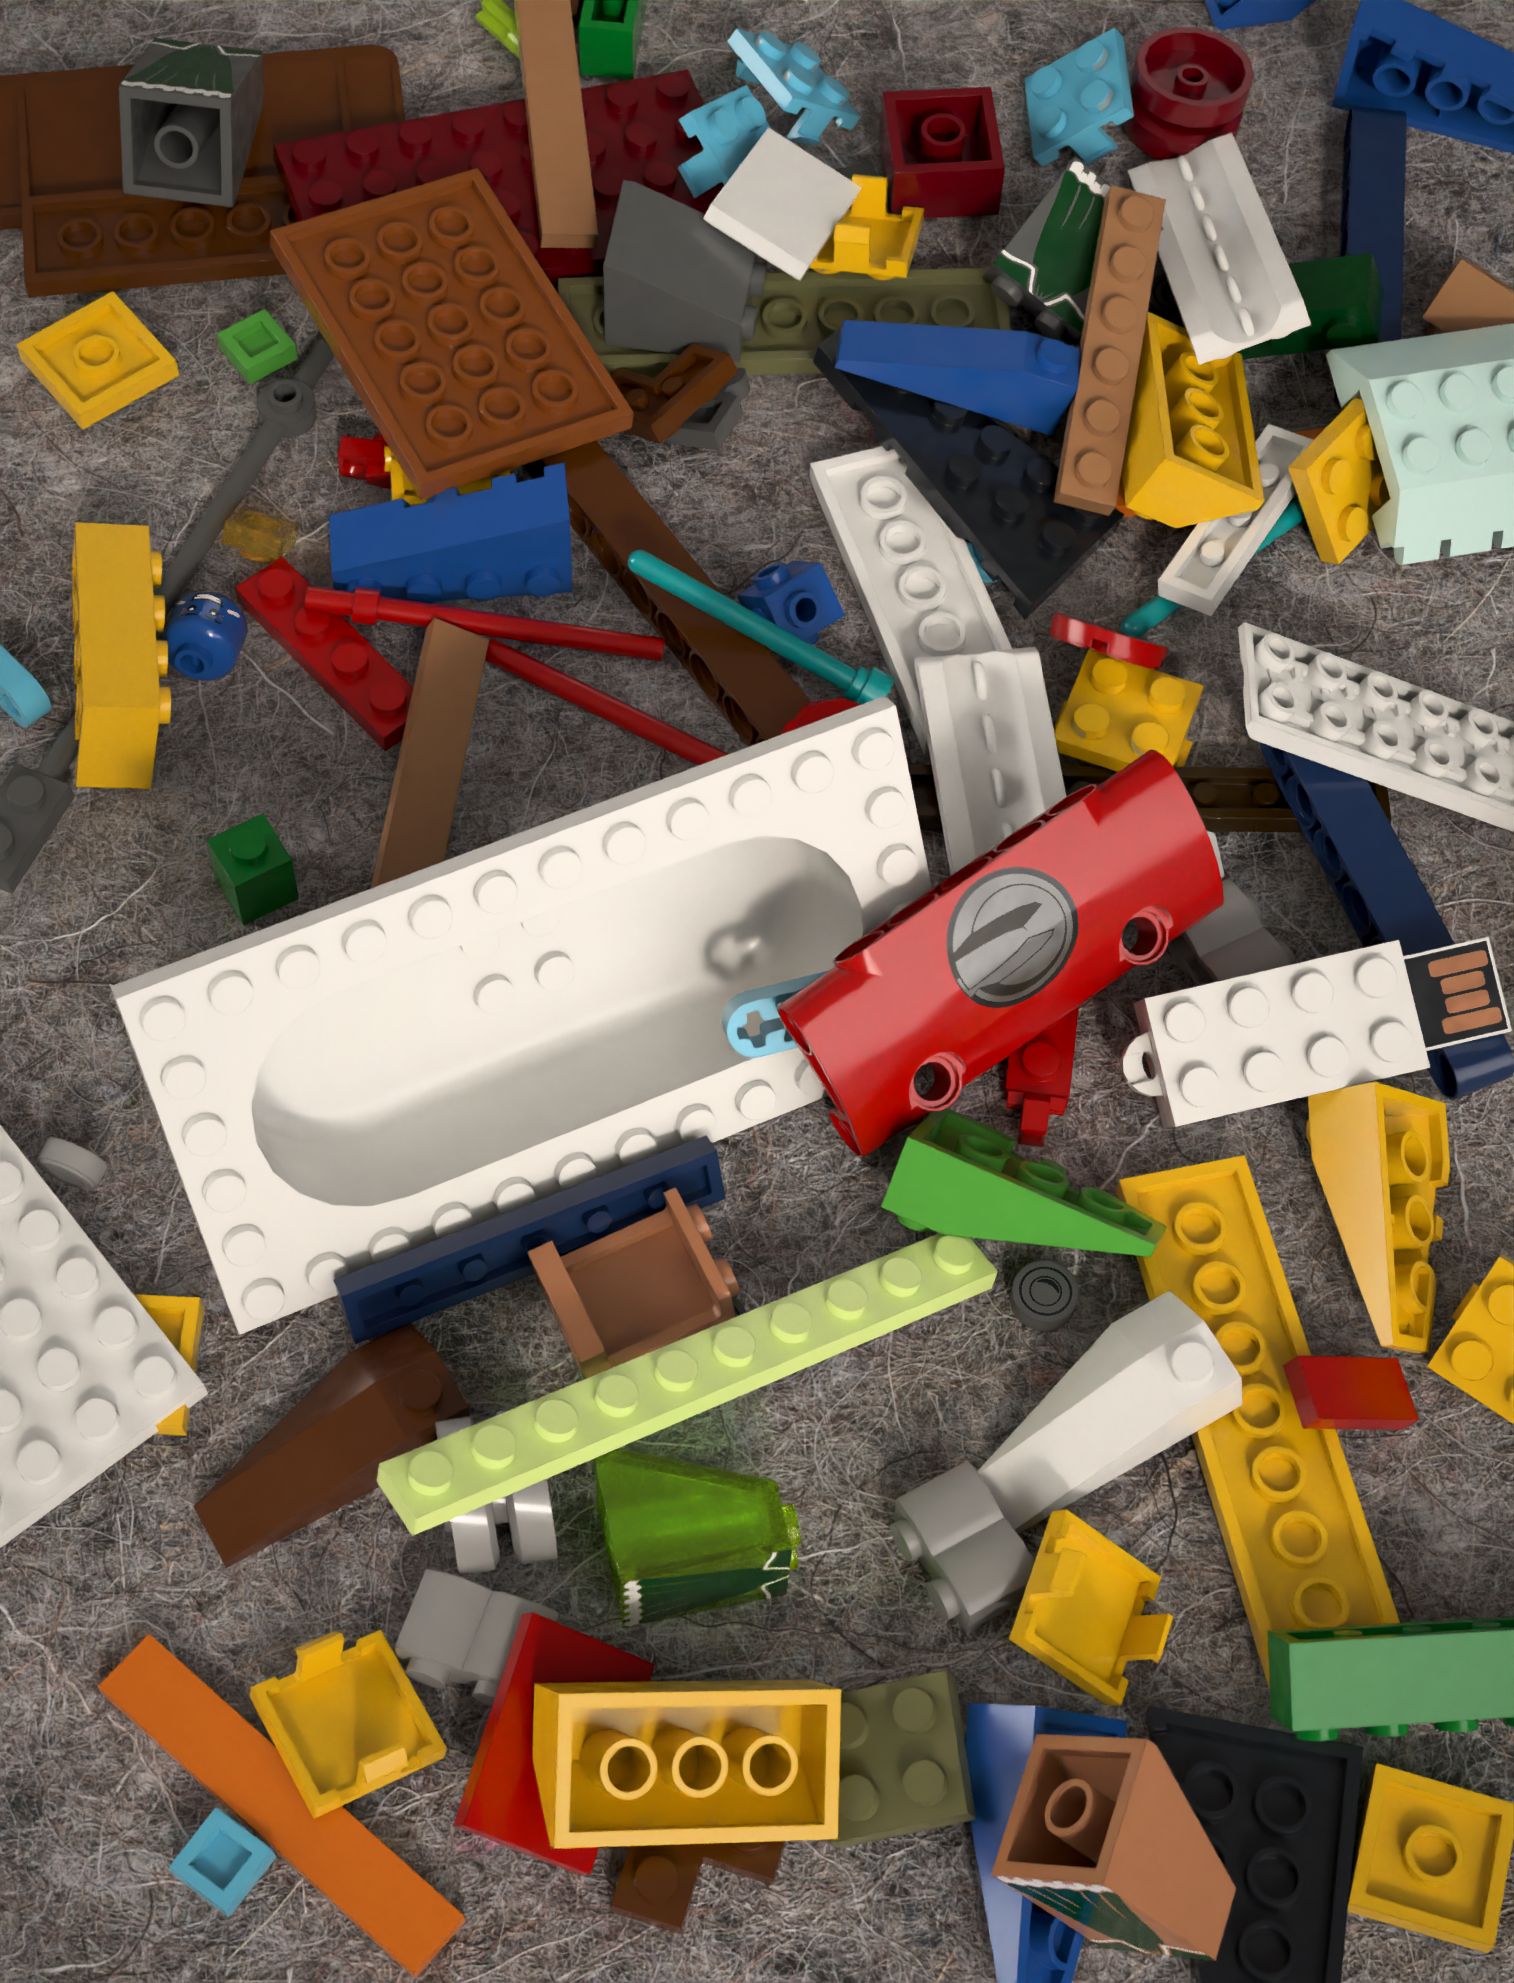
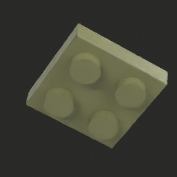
M945 1669L841 1693L838 1839H829L830 1844L840 1849L976 1820L956 1681L953 1674Z

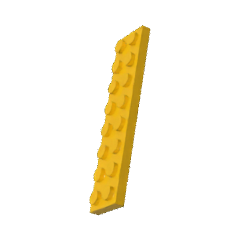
M1243 1155L1119 1179L1116 1193L1118 1199L1167 1226L1163 1238L1151 1257L1136 1256L1149 1300L1152 1301L1169 1290L1205 1321L1242 1377V1406L1196 1431L1191 1436L1270 1690L1268 1631L1400 1623L1336 1429H1303L1283 1365L1297 1355L1311 1356L1246 1157Z

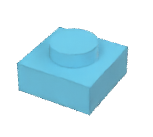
M216 1807L168 1868L173 1876L229 1918L275 1860L276 1855L273 1849Z

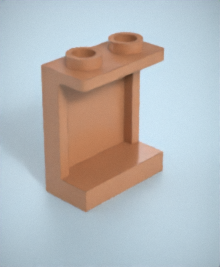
M676 1187L663 1193L666 1208L661 1212L564 1256H559L552 1241L528 1251L537 1282L584 1379L736 1317L732 1297L741 1292L734 1273L725 1257L713 1260L705 1245L706 1242L713 1238L701 1209L697 1203L686 1207Z

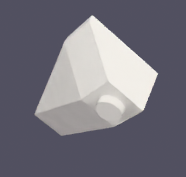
M1169 1290L1113 1322L977 1472L994 1496L1004 1518L1019 1534L1050 1516L1052 1511L1061 1510L1242 1406V1377L1205 1321Z

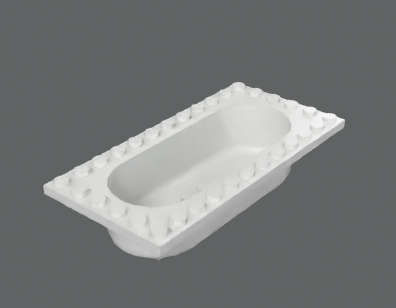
M886 696L877 698L121 983L109 984L228 1310L239 1335L338 1295L333 1281L336 1278L705 1135L713 1143L829 1096L799 1048L762 1057H747L738 1053L729 1043L723 1030L722 1013L728 1001L741 992L831 970L835 967L833 963L834 958L841 951L932 889L896 705ZM758 1011L747 1013V1024L741 1028H745L749 1037L761 1034L760 1024L767 1020H763Z

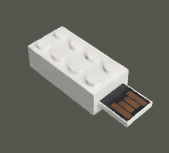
M1489 937L1403 956L1400 942L1395 940L1153 996L1135 1002L1133 1004L1141 1035L1133 1038L1124 1048L1121 1056V1069L1128 1086L1134 1092L1146 1097L1156 1096L1163 1128H1170L1430 1068L1426 1051L1511 1032L1512 1029ZM1144 1052L1146 1054L1151 1079L1147 1077L1143 1068L1142 1056Z

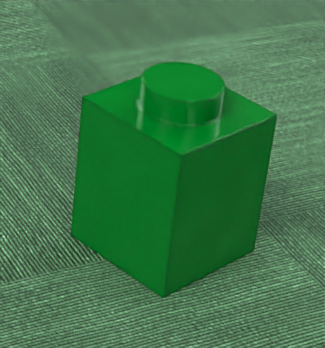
M263 813L206 840L215 879L243 926L299 899L292 859Z

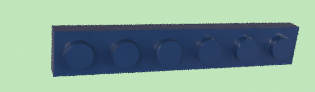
M705 1135L334 1279L347 1328L355 1344L531 1276L535 1273L528 1251L552 1241L559 1256H564L661 1212L666 1208L663 1193L676 1187L686 1207L697 1203L701 1209L726 1199L717 1150L708 1136Z

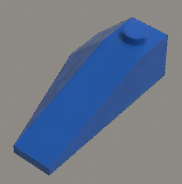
M844 320L840 327L835 368L1052 436L1078 389L1081 349L1059 340L1049 339L1027 331Z
M968 1704L967 1731L964 1740L976 1812V1820H971L970 1822L997 1983H1072L1084 1939L1082 1934L991 1875L1036 1734L1126 1738L1127 1721L1040 1706Z

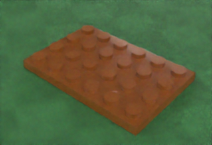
M478 168L270 230V247L420 500L439 494L448 488L460 487L632 428L634 412Z

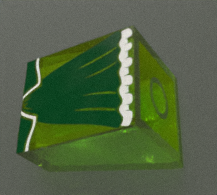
M617 1448L593 1459L595 1498L622 1628L787 1595L789 1570L798 1569L796 1546H801V1533L794 1504L781 1505L776 1481Z

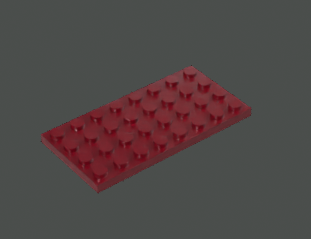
M688 69L581 88L598 227L597 248H541L525 99L274 144V162L299 222L478 168L551 284L557 283L558 278H578L603 273V265L623 180L637 182L706 214L711 203L724 187V184L720 182L694 198L677 168L703 151V146L698 137L695 135L688 138L679 122V119L689 112L705 105Z

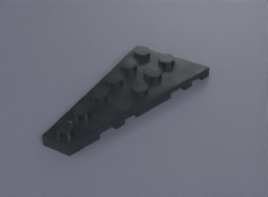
M839 328L818 346L813 363L852 410L863 411L876 426L877 430L874 437L886 452L894 449L908 465L905 475L955 536L966 540L969 539L984 558L981 564L983 570L993 582L1002 579L1016 596L1013 606L1026 619L1118 529L1124 514L1115 508L1110 516L1053 502L1059 467L986 415L835 368Z
M1149 1706L1145 1716L1150 1741L1157 1745L1236 1887L1216 1961L1194 1959L1198 1983H1341L1363 1747L1334 1741L1300 1740L1293 1733Z

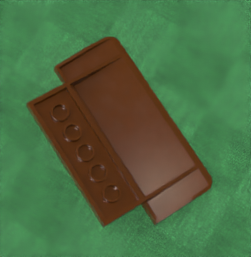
M380 45L264 53V105L237 200L233 207L123 194L119 85L135 64L0 75V230L22 229L24 279L29 298L286 275L270 247V230L299 221L274 162V144L404 121L405 113L398 59L390 49Z

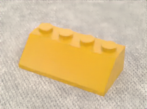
M1150 312L1147 313L1122 466L1126 507L1133 510L1140 517L1148 520L1154 519L1173 528H1180L1255 511L1265 502L1242 354L1235 352L1227 358L1214 359L1199 365L1186 329Z
M811 1679L535 1683L532 1760L550 1846L553 1848L838 1839L841 1689Z

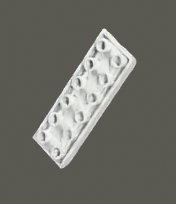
M1232 132L1211 139L1178 158L1149 162L1127 170L1134 191L1166 199L1162 221L1164 229L1160 233L1157 254L1199 365L1214 359L1227 358L1242 349L1270 339L1283 338L1293 331L1311 325L1303 298Z
M1246 622L1241 624L1238 632L1240 659L1244 671L1243 699L1245 725L1248 736L1251 739L1514 832L1513 721L1305 645L1280 634Z
M1035 647L998 650L975 655L915 658L914 666L950 875L959 871L1066 797L1040 656Z

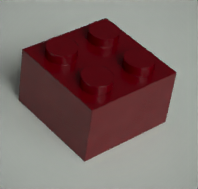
M991 87L883 92L879 146L884 177H887L888 180L887 199L889 213L902 215L903 206L924 208L923 218L999 215L1005 165Z

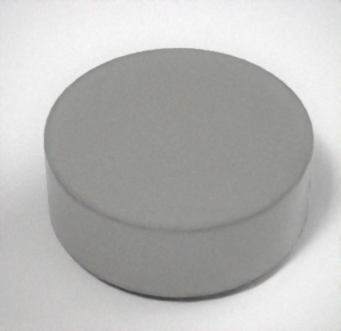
M54 1137L47 1138L37 1158L39 1167L50 1176L63 1183L87 1191L98 1188L108 1168L104 1160L89 1150L72 1142Z

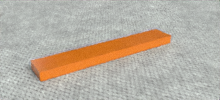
M148 1634L97 1686L105 1698L414 1979L419 1976L466 1922L465 1916L343 1806L313 1818L276 1746L151 1634Z

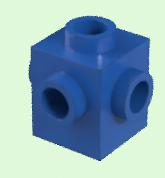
M791 561L788 564H773L756 573L752 578L755 584L737 595L742 606L811 645H814L819 640V631L845 616L821 562Z

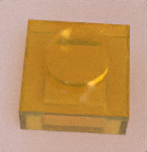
M244 508L225 520L221 543L240 548L239 554L247 559L271 562L274 559H279L295 547L300 524Z

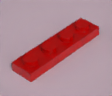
M280 557L236 586L237 602L384 751H387L403 739L413 686L340 614L304 609L307 586L311 585L283 557Z

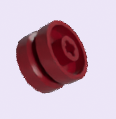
M1172 27L1155 32L1141 43L1131 77L1132 84L1130 86L1134 117L1123 122L1125 133L1137 148L1158 160H1170L1186 155L1207 141L1232 132L1236 140L1243 110L1254 78L1249 57L1236 43L1221 34L1198 27Z

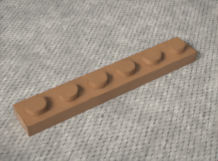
M1111 185L1105 196L1079 347L1081 353L1078 389L1069 406L1053 501L1055 503L1110 516L1116 507L1166 199Z

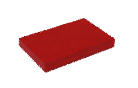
M534 1612L522 1614L453 1826L577 1875H591L599 1847L553 1848L549 1843L532 1760L535 1683L650 1682L655 1664Z

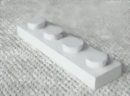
M1268 424L1255 442L1265 502L1255 511L1198 523L1158 579V596L1212 616L1296 494L1288 466L1314 440Z

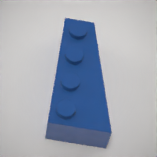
M1361 0L1350 33L1332 107L1347 111L1350 110L1352 105L1406 111V126L1514 154V53L1404 0Z
M565 462L544 467V477L518 482L516 474L492 478L491 489L461 495L457 487H452L432 496L426 503L411 506L404 499H398L329 515L331 573L333 587L336 590L355 592L356 587L381 590V596L431 604L437 601L465 599L487 601L496 597L525 595L547 597L555 593L573 592L570 515Z

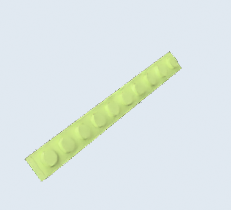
M938 1233L379 1464L376 1481L411 1535L414 1536L992 1289L998 1271L970 1237Z

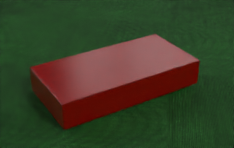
M1297 1355L1283 1365L1303 1429L1404 1430L1419 1420L1398 1358Z

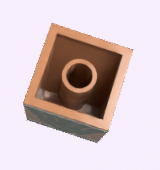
M1036 1734L991 1875L1103 1949L1216 1961L1236 1887L1157 1745L1148 1739Z

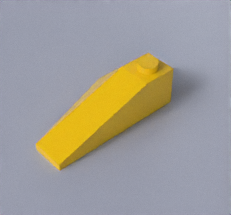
M1370 1082L1308 1096L1309 1119L1306 1124V1135L1311 1146L1312 1161L1381 1347L1415 1354L1428 1353L1430 1350L1437 1278L1433 1269L1428 1264L1430 1243L1442 1240L1444 1220L1438 1215H1434L1436 1189L1448 1186L1450 1172L1446 1103L1378 1082Z

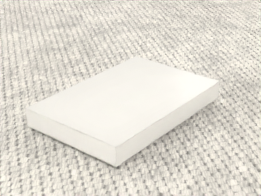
M768 127L711 203L703 219L793 278L801 280L834 232L836 222H840L862 187Z

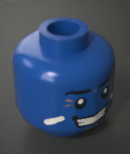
M196 591L184 595L174 605L162 632L161 640H165L168 643V662L175 670L195 680L213 681L225 677L234 668L245 643L248 626L244 614L225 595L216 592Z

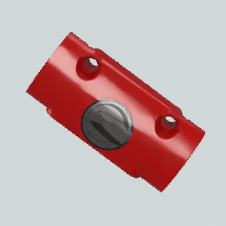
M1149 750L1100 785H1088L1060 800L849 945L834 958V968L777 1006V1012L784 1026L835 1105L828 1111L832 1124L842 1140L860 1159L864 1158L929 1111H941L950 1107L958 1098L963 1087L1135 966L1148 965L1157 961L1165 953L1169 942L1223 905V885L1218 862L1210 838L1192 798L1171 763L1158 751ZM1132 919L1138 928V939L1136 944L1128 951L1122 942V931L1129 920ZM929 1063L934 1071V1082L927 1093L919 1096L914 1087V1077L922 1065Z

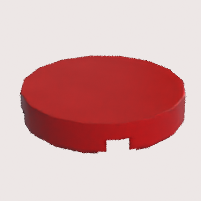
M1058 612L1054 613L1049 633L1052 634L1051 637L1154 670L1162 668L1169 650L1168 647Z

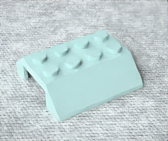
M1514 323L1330 350L1326 357L1340 407L1345 408L1354 398H1362L1390 495V500L1372 515L1381 549L1393 547L1396 563L1398 565H1407L1439 559L1440 546L1443 555L1447 558L1490 551L1492 539L1497 549L1514 547Z

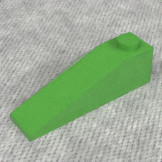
M948 1108L941 1111H933L907 1137L881 1208L897 1214L896 1219L902 1225L923 1233L936 1231L945 1235L1145 1257L1152 1256L1167 1228L1164 1224L1102 1189L1084 1187L1080 1191L1069 1185V1179L1064 1175V1167L1050 1159L1036 1162L1021 1158L1012 1152L1016 1143L1015 1139L997 1129Z

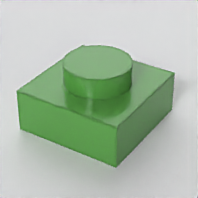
M266 309L217 333L219 349L249 385L298 359L296 344Z

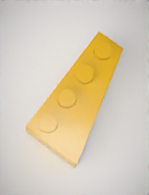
M75 522L72 553L73 633H75L73 663L74 684H76L75 740H79L76 762V787L151 789L159 724H170L171 689L170 687L159 686V677H167L168 643L165 640H156V632L164 631L165 598L164 595H153V587L161 586L162 554L161 551H151L149 526Z

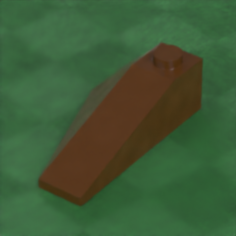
M408 1323L348 1353L194 1505V1509L225 1568H228L380 1487L376 1481L380 1463L438 1440L435 1422L470 1416L469 1406L437 1351Z

